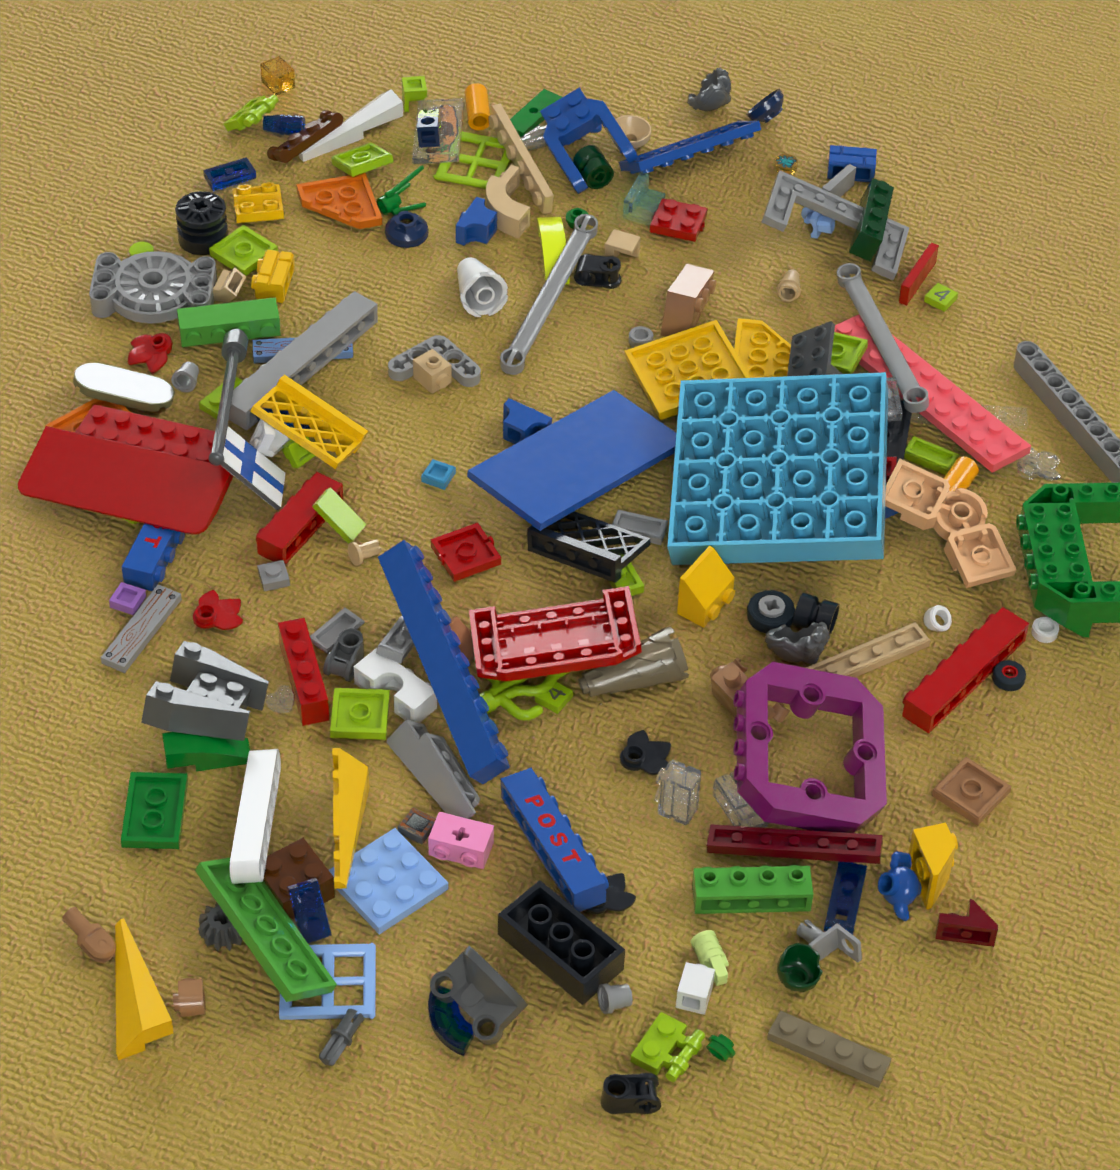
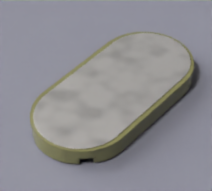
M103 363L82 364L74 372V386H78L82 394L94 399L149 412L159 411L162 407L167 409L173 403L174 388L167 381L156 376Z

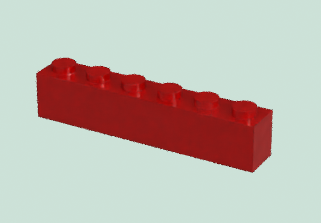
M1004 607L996 614H990L980 629H974L964 644H958L947 660H941L931 675L927 674L924 676L919 686L914 691L910 690L905 695L902 702L904 704L902 717L929 734L993 672L994 667L999 662L1006 660L1025 642L1029 623Z

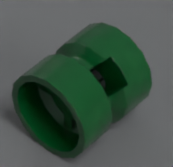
M585 146L575 154L573 163L589 188L600 189L611 182L614 171L597 146Z

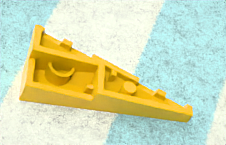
M332 748L334 767V888L342 889L347 888L370 788L368 766L341 748Z

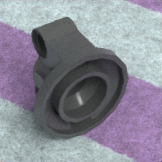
M470 946L446 970L436 973L430 981V989L438 1000L444 1003L455 1001L474 1020L472 1025L473 1033L480 1042L486 1045L497 1043L501 1039L504 1029L528 1006L514 988ZM446 980L452 981L451 991L446 994H440L438 991L439 985ZM486 1022H493L495 1024V1030L490 1036H482L480 1033L482 1025Z

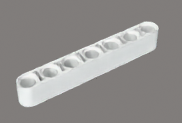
M279 749L249 751L230 858L232 884L263 882L281 772Z

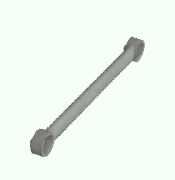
M582 214L575 219L574 230L513 342L508 349L501 353L500 367L506 374L516 375L524 370L525 358L587 243L597 235L598 221L594 216ZM587 224L593 226L592 229L586 230ZM514 358L521 361L519 364L512 365Z
M854 263L841 265L837 269L838 284L846 289L903 395L905 409L911 413L925 411L929 406L928 391L920 387L862 280L860 267ZM916 397H921L923 400L917 402Z

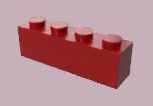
M316 472L310 479H307L302 488L289 498L287 504L273 515L272 520L258 531L256 535L258 555L273 562L284 560L286 565L325 523V520L312 507L314 503L330 487L343 500V484L319 472Z
M305 618L278 622L279 645L302 726L329 721L328 697Z

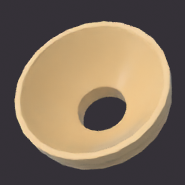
M625 115L615 119L626 137L635 140L630 141L635 150L650 140L651 126L645 119L633 115Z

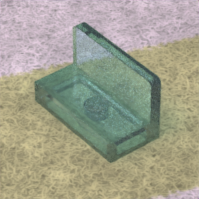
M640 172L624 199L623 219L644 225L651 224L654 212L657 211L662 198L665 199V193L648 189L649 174Z

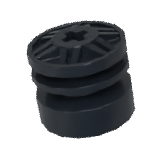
M198 191L183 196L177 202L175 213L180 246L186 252L193 255H209V248L228 236L224 200L212 192Z

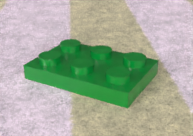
M130 773L121 834L122 848H180L188 787L187 773Z

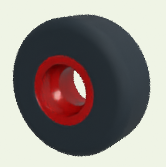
M1004 660L994 667L992 680L998 688L1005 691H1016L1024 685L1026 671L1018 662Z

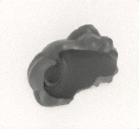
M716 68L712 73H708L706 78L701 81L702 87L697 96L689 94L687 103L693 109L702 111H713L731 102V80L729 73L722 68Z
M813 622L808 628H803L799 632H793L790 627L784 624L781 627L769 630L766 633L765 642L768 649H771L774 654L785 661L792 663L804 662L813 665L817 663L830 636L827 625L824 622Z

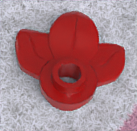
M158 333L154 336L145 334L136 337L130 342L134 349L128 355V364L146 363L150 373L154 374L168 360L167 355L171 352L173 345L171 337L166 333Z
M215 590L203 594L199 598V606L196 607L193 613L194 624L203 629L216 627L221 630H230L240 626L243 623V619L237 614L241 608V599L219 600Z

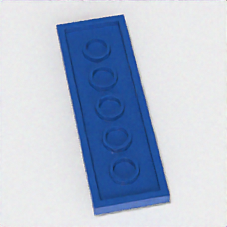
M733 122L640 154L638 159L629 164L626 159L619 162L621 171H630V174L639 172L640 174H646L654 171L653 167L670 166L674 164L673 160L693 158L696 152L707 153L713 151L714 146L733 144L734 139L740 138L743 140L754 136L753 132L761 130L760 122Z

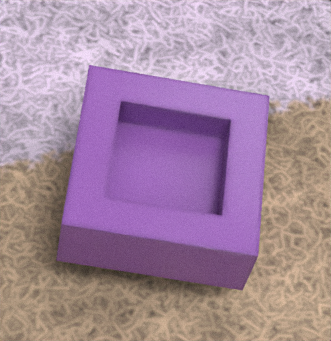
M121 582L109 600L110 608L134 615L146 598V590Z

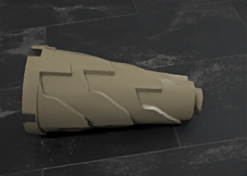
M672 627L663 628L640 641L642 653L617 665L593 668L583 672L582 678L578 679L582 693H588L590 697L606 693L612 694L629 689L646 688L661 683L681 681L688 678L689 674L684 672L688 670L681 644L678 638L671 640L669 636L675 633Z

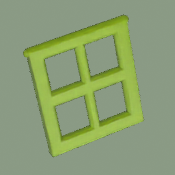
M459 131V138L450 151V159L441 161L433 178L435 180L486 189L488 181L473 178L477 166L497 169L494 176L500 177L501 173L506 172L511 160L507 157L506 149L500 161L481 158L486 146L505 149L503 144L499 143L498 138ZM460 142L480 144L475 156L456 153ZM452 161L471 164L466 177L447 173Z

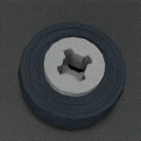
M765 590L756 593L750 599L747 606L748 621L759 632L767 633L769 630L781 627L784 624L787 627L792 626L795 607L790 597L784 593L775 590Z

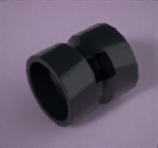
M802 593L795 609L793 626L803 629L808 628L813 622H824L827 625L830 636L836 624L840 604L826 599L819 602L818 597Z

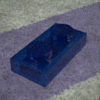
M247 157L203 170L204 178L212 191L256 179V170Z
M313 878L288 886L287 889L297 928L307 943L332 936L318 880Z

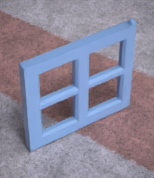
M374 943L309 945L317 957H322V964L337 985H363V1005L334 1006L333 990L332 993L322 995L321 1006L292 1007V1001L286 1002L280 994L279 1020L343 1019L348 1009L357 1011L353 1018H357L359 1013H361L364 1018L373 1019L375 1017L376 945ZM335 957H364L363 976L334 977Z

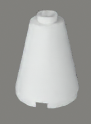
M472 257L463 259L457 267L460 299L463 307L469 314L475 317H481L480 315L486 314L489 316L494 315L503 308L508 299V286L505 280L477 259Z

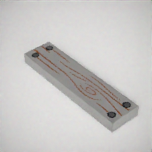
M157 585L101 656V663L126 673L182 600L181 593Z

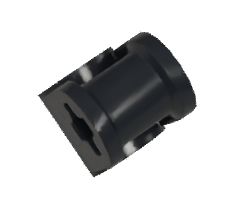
M583 254L577 262L574 280L581 286L617 288L621 284V276L619 274L621 261L613 256Z
M652 1073L613 1074L606 1077L601 1096L602 1108L610 1114H652L657 1112L661 1108V1100L657 1097L656 1089L659 1085L658 1077Z

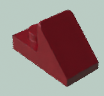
M970 899L966 916L955 913H939L935 939L994 947L998 924L974 900Z

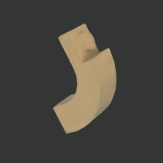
M511 164L506 172L501 173L500 177L491 175L486 185V208L497 212V228L500 231L519 239L530 226V207L510 198L519 187L520 167Z

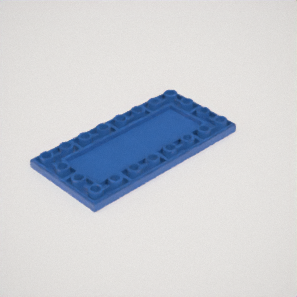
M613 390L468 470L467 477L541 531L674 454L676 432Z

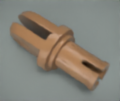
M77 907L70 908L63 915L62 921L78 936L77 945L95 962L105 963L110 961L116 951L114 939L99 923L91 924Z

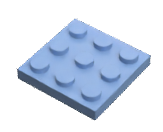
M394 828L354 854L347 888L336 890L380 935L447 891L448 882ZM332 867L329 871L334 877V867Z

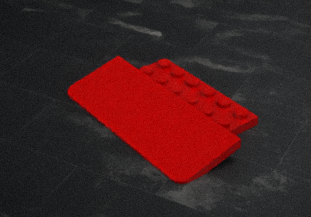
M94 404L76 432L49 426L45 427L18 481V490L24 496L196 535L206 531L211 524L234 476L221 465L214 466L209 462L208 458L212 452L215 431Z

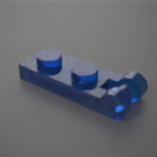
M838 862L824 931L838 923L853 935L867 865L853 862ZM836 914L847 916V921L835 919Z

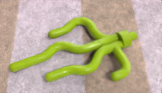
M570 672L547 675L541 684L534 686L520 685L526 679L507 682L487 679L491 683V688L479 695L486 701L489 707L487 714L502 706L514 718L530 721L543 713L542 706L535 705L528 710H523L512 702L511 699L517 696L534 697L545 694L553 688L558 679Z

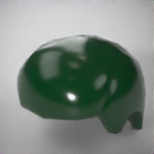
M795 943L789 945L777 963V973L781 983L789 990L806 992L815 988L823 972L819 965V953L806 944Z

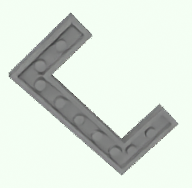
M779 170L762 223L784 232L794 202L856 229L863 212V207ZM887 218L883 241L876 251L871 269L872 272L891 280L895 278L909 227Z

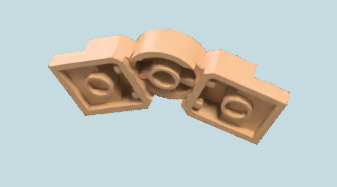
M899 459L886 484L885 506L901 513L900 520L922 530L934 528L937 534L947 541L944 547L945 554L953 571H959L966 588L1014 576L1017 571L996 526L990 523L985 524L988 512L986 504L981 497L970 490L962 488L950 492L948 480Z

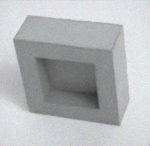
M284 560L257 565L264 591L290 586V579Z

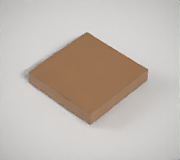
M965 757L933 789L932 796L978 826L1011 792L1012 786L968 757Z

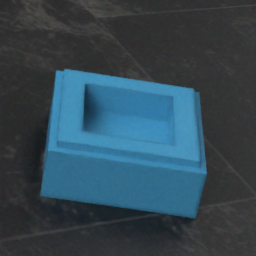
M432 459L421 475V482L445 490L456 474V467Z

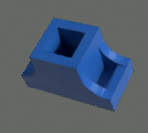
M476 197L466 212L463 211L456 224L457 244L465 246L473 241L487 244L497 231V212L485 207V199Z
M509 398L504 403L503 439L516 444L552 424L551 417Z

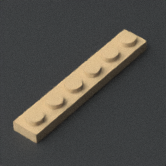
M492 105L491 115L489 116L491 129L495 130L499 143L503 144L506 149L508 159L512 160L515 166L520 167V175L524 181V186L526 190L530 191L534 204L540 208L542 214L552 213L554 195L502 105Z

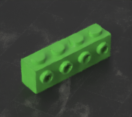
M276 297L177 309L182 347L222 343L225 334L232 329L242 330L248 339L281 336Z
M810 866L694 868L692 890L695 914L811 911L813 887Z

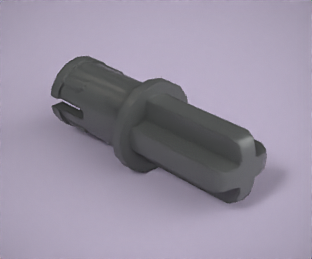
M348 1009L338 1027L331 1030V1037L319 1054V1059L323 1064L333 1066L346 1046L352 1044L351 1038L364 1021L361 1013L351 1022L357 1011Z

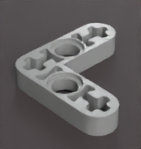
M441 335L433 336L392 358L388 363L389 377L395 381H404L413 376V358L434 349L446 361L450 359L460 360L459 363L450 364L452 377L461 385L474 387L481 380L480 367L448 338Z

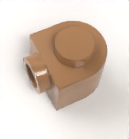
M185 978L178 981V993H173L174 1012L180 1011L181 1017L206 1014L205 991L202 979Z

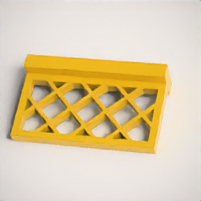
M285 374L279 379L274 388L252 406L250 411L334 469L352 453L355 454L359 450L368 433V430ZM262 408L272 409L273 413H268ZM280 410L288 411L289 415L281 414ZM284 422L293 423L294 428L287 426ZM301 424L309 425L310 429H302ZM306 437H313L315 442L309 441ZM322 439H330L332 444L323 443ZM327 451L335 452L337 458L327 453Z

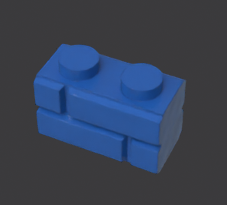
M830 145L827 179H832L847 165L851 164L856 167L855 181L871 182L875 176L877 149Z

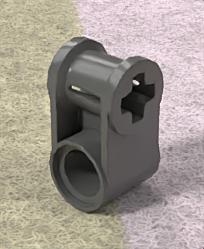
M349 628L339 634L334 647L326 657L323 667L325 675L334 674L344 677L345 681L348 682L354 679V666L364 658L363 635L359 630Z

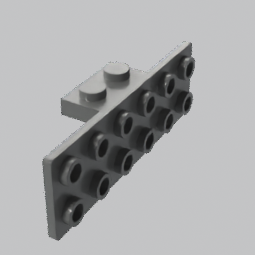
M832 321L792 336L787 376L842 374L831 364L835 324Z

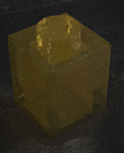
M280 56L260 64L261 82L276 96L295 88L294 69Z

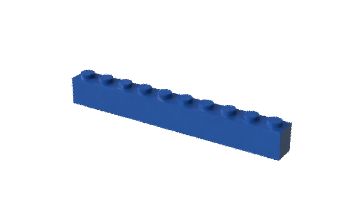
M403 540L378 556V559L469 777L483 785L510 768L506 758L508 751L499 742L496 735L499 733L498 728L487 714L489 707L478 693L477 689L480 687L475 677L469 672L468 667L470 663L467 657L460 651V639L451 630L449 625L451 618L442 609L440 604L442 597L431 583L433 576L422 562L424 555L416 545L412 546Z

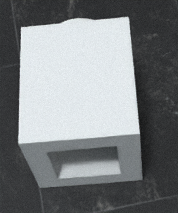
M686 962L677 990L676 1008L705 1015L713 988L715 969L708 968L703 964Z

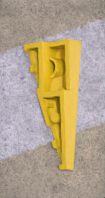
M124 918L115 924L116 1056L118 1060L146 1051V1043L174 1034L172 1019Z

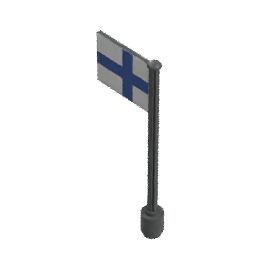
M232 329L225 334L221 353L227 363L212 452L208 459L214 466L221 465L278 511L282 505L286 473L228 427L238 363L245 359L248 348L247 335L240 329Z

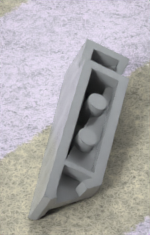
M406 719L387 739V744L445 813L470 819L476 813L474 808L478 805L480 798L442 736L428 733L424 724Z

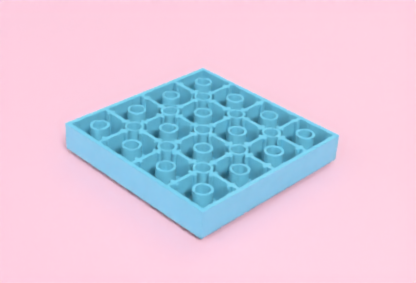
M886 372L681 381L667 545L671 564L692 565L709 546L716 550L725 564L884 559L888 384Z

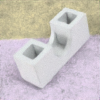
M377 648L354 666V684L361 689L397 691L394 695V713L402 719L420 723L437 709V698L431 684L421 680L411 669L376 654Z

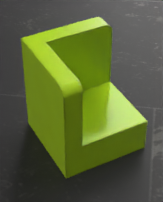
M425 76L402 77V101L405 113L409 112V101H421L427 98Z

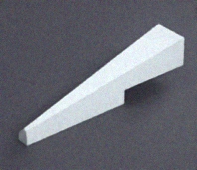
M392 90L379 95L346 119L341 126L300 153L299 158L304 162L364 139L363 131L402 117L403 101Z

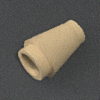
M788 270L777 286V293L783 301L791 302L800 296V275L796 270Z

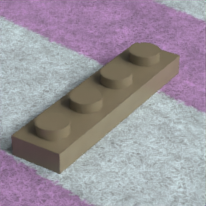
M781 1010L767 1037L769 1041L879 1088L888 1071L892 1059Z

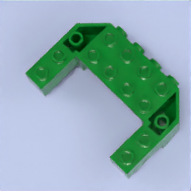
M1120 482L1044 484L1023 503L1021 514L1016 516V527L1019 533L1020 547L1024 557V566L1027 572L1034 608L1082 637H1089L1092 623H1120V581L1093 582L1080 524L1120 523Z

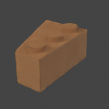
M690 264L685 265L667 291L661 336L666 337L696 327L710 294H713L716 288V280L713 279L714 270Z

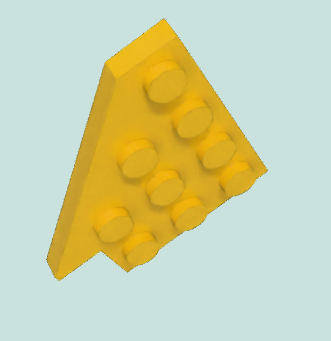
M738 318L734 350L751 378L787 376L791 344L761 320Z

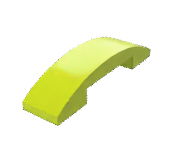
M561 217L537 218L538 235L541 240L545 281L566 245ZM570 277L568 278L566 284H570Z

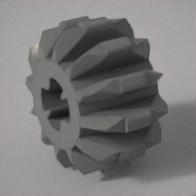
M216 902L214 908L206 906L205 914H200L198 930L207 947L214 945L218 952L222 946H226L229 951L232 948V944L241 946V936L219 904Z

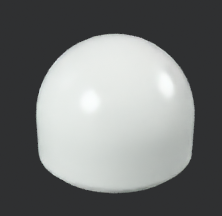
M936 605L925 612L923 621L928 629L943 632L950 628L952 618L946 607ZM935 615L940 616L944 620L943 626L937 623Z

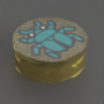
M781 154L775 158L774 169L777 173L780 170L792 175L797 171L798 160L793 155Z

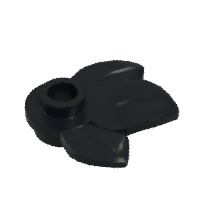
M644 730L635 732L627 739V746L620 754V763L624 768L631 771L642 770L652 775L666 773L671 769L670 763L665 760L669 755L671 743L649 741L648 735Z
M619 873L607 876L609 888L606 889V902L585 911L591 914H601L607 910L620 912L631 907L636 900V896L629 892H624L625 875Z

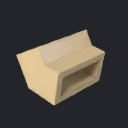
M235 267L231 271L223 269L213 288L214 301L223 303L232 301L237 296L246 276Z

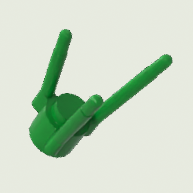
M424 166L418 167L395 187L377 198L378 208L384 215L392 213L395 216L402 211L426 207L425 202L399 207L402 203L399 194L410 187L409 181L424 169Z

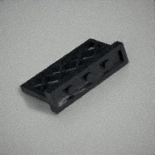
M575 511L541 531L532 525L527 528L528 551L614 583L621 579V570L651 545L650 538ZM564 518L573 520V521L560 522V521H561L562 519H564ZM592 527L594 529L582 530L581 528ZM577 529V531L563 532V530ZM604 535H614V536H616V537H607V538H604L603 536H604ZM588 537H599V539L585 540ZM625 543H637V545L626 546ZM609 545H621V547L607 548Z

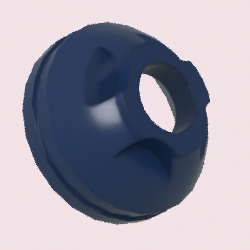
M780 88L763 98L746 115L752 121L765 123L776 117L783 110L784 95Z
M408 211L399 212V214L390 218L385 228L386 239L391 244L401 248H412L421 245L426 241L429 233L427 222L421 216ZM412 220L413 222L409 224H404L400 221Z

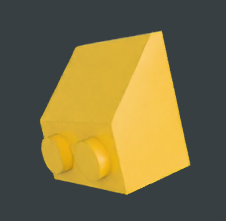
M709 546L680 577L677 614L703 628L710 620L714 621L718 617L721 608L725 604H729L735 596V577L713 547Z
M946 822L913 829L908 854L911 855V869L916 873L921 883L920 896L926 910L934 906L949 880L951 867H954V853L958 849V842L955 834L950 833Z

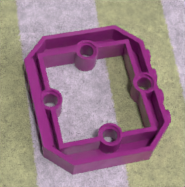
M771 662L747 679L741 689L735 692L733 705L737 707V715L734 719L733 729L737 731V739L734 744L733 753L737 756V764L734 768L733 777L734 780H737V792L764 822L813 831L856 833L877 817L887 804L884 711L882 704L857 678ZM768 700L789 704L793 714L802 719L811 718L817 710L852 716L853 746L844 757L843 765L846 771L854 776V798L828 793L825 784L815 778L804 780L799 788L768 782V744L773 738V730L768 724Z

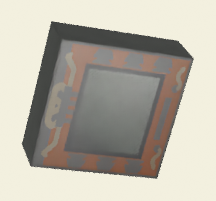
M413 807L398 825V831L405 837L422 845L430 835L436 818Z

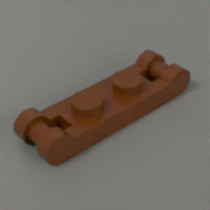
M328 110L322 111L318 120L309 122L305 125V129L290 135L287 138L288 140L282 145L270 147L267 151L268 158L282 163L289 162L341 126L343 123L342 114Z

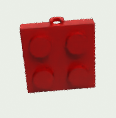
M662 198L657 211L654 212L650 232L696 242L700 231H704V221L707 217L708 208L697 204H687L673 199Z
M478 522L430 539L431 548L453 582L501 565L502 557L494 547L492 536L487 537Z

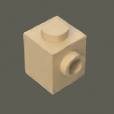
M431 349L413 359V378L433 394L452 383L451 364L434 349Z

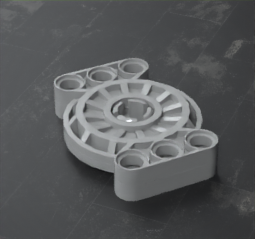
M154 251L135 254L121 261L112 252L101 253L96 259L89 291L92 314L97 318H106L116 311L121 316L135 322L162 323L178 318L177 309L213 305V288L217 282L215 260L211 257L203 256L191 263L182 256L173 253Z

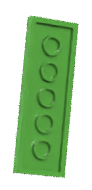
M230 858L205 861L198 864L195 870L286 1002L333 992L337 986L336 982L264 881L232 884Z

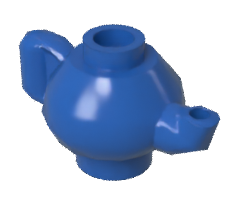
M895 851L891 855V869L883 873L878 880V890L886 901L893 906L896 916L903 921H907L909 919L908 905L920 895L922 887L916 873L911 869V855Z

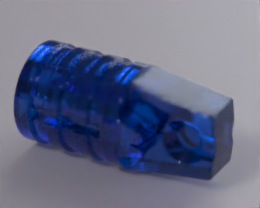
M271 115L263 117L262 126L265 132L290 136L305 129L306 121L304 115Z

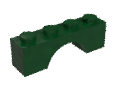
M872 178L860 200L859 206L863 207V212L852 237L849 253L871 262L883 241L894 187L888 183Z

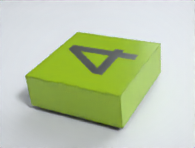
M937 283L925 295L924 302L945 312L957 300L958 292Z
M556 682L550 691L540 696H535V702L558 714L573 698V690Z

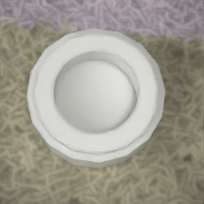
M1039 617L1033 622L1032 636L1042 643L1053 642L1057 639L1059 624L1049 617Z

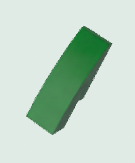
M178 732L162 733L167 769L195 765L196 772L247 764L250 751L248 738L240 741Z

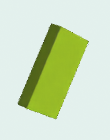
M915 436L912 437L906 446L904 459L944 475L947 474L957 458L960 457L958 453Z
M331 487L326 489L312 506L348 544L354 541L366 526V523Z

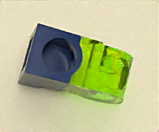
M439 108L434 110L420 109L417 122L419 148L440 147L441 115Z

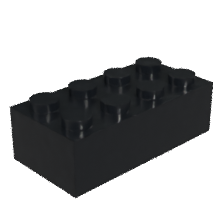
M540 880L498 914V935L582 1005L597 993L600 984H608L624 970L625 949Z

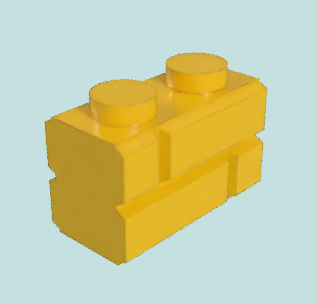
M267 249L263 259H258V274L253 275L251 281V288L255 289V298L257 300L276 297V302L283 303L295 270L293 253L284 251L279 253L276 250Z

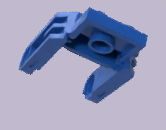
M580 87L540 111L547 123L543 138L577 194L583 192L588 187L563 146L580 139L595 130L600 124L603 125L620 153L624 154L628 164L639 158L604 101L587 99Z

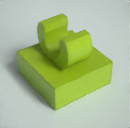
M289 440L282 445V452L285 458L289 459L292 468H300L315 457V455L293 440Z

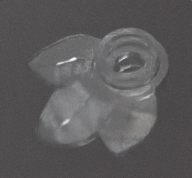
M1031 447L1030 453L1018 460L1017 472L1027 479H1035L1037 476H1040L1045 480L1061 479V475L1055 468L1059 465L1060 459L1051 452L1043 451L1038 453Z

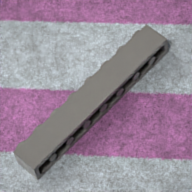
M355 291L342 299L331 311L326 312L320 320L310 325L304 333L294 338L282 351L277 352L271 360L261 365L249 378L244 379L233 390L229 420L245 430L251 428L260 420L259 417L250 412L252 406L274 388L284 374L298 384H304L378 322L377 303ZM262 408V409H264L265 411H267L268 413H269V411L271 410V409H268V408Z

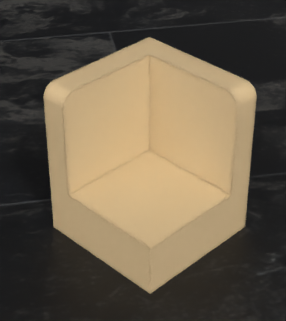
M614 229L605 243V256L617 258L620 253L638 257L640 254L641 237Z

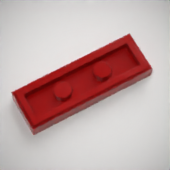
M929 244L901 284L899 303L907 306L936 264L939 245Z

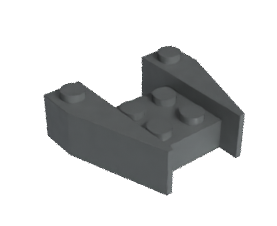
M183 641L174 655L170 681L186 686L188 689L182 690L173 687L171 684L155 681L146 694L141 723L170 732L244 741L250 711L246 710V708L249 706L261 711L263 710L269 681L209 648L202 647L195 642Z

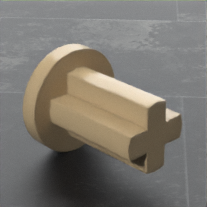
M377 539L360 545L356 542L348 544V555L355 566L361 565L363 559L382 552Z

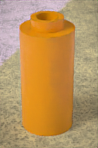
M479 83L471 84L465 89L468 124L474 130H484L490 126L487 89Z
M957 458L944 476V479L948 480L950 485V492L956 491L959 488L968 489L978 475L979 468L971 458Z

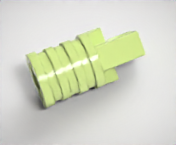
M705 930L696 934L690 943L700 964L715 969L714 983L716 986L726 984L728 981L726 966L729 965V962L721 945H719L715 932L713 930Z

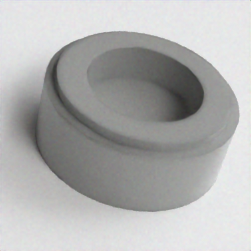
M642 326L631 329L628 340L630 346L634 348L653 341V332L649 328Z

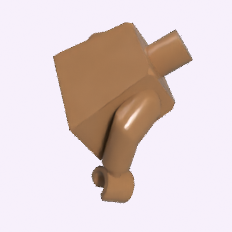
M736 658L728 665H720L710 673L713 696L734 718L737 715V707L733 705L735 692L740 690L745 681L749 679L745 675L748 667L740 664V658ZM776 702L773 708L768 706V720L773 718L782 723L791 710L784 708L783 703Z

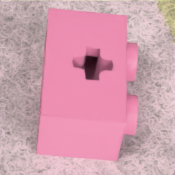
M439 812L428 838L429 856L439 860L461 863L467 867L484 869L494 844V825Z

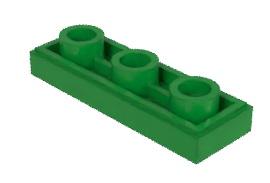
M543 89L518 111L510 121L520 138L524 139L542 123L544 118L540 111L561 99L562 96Z

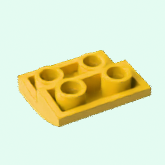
M267 182L261 184V186L251 187V185L244 184L239 185L237 188H232L237 223L284 219L279 184Z

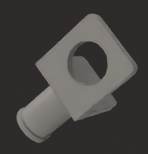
M804 920V923H800L798 926L797 935L806 940L809 946L819 953V961L837 948L856 962L862 960L860 940L838 923L826 932L820 930L810 920ZM845 939L852 944L854 951L849 948Z

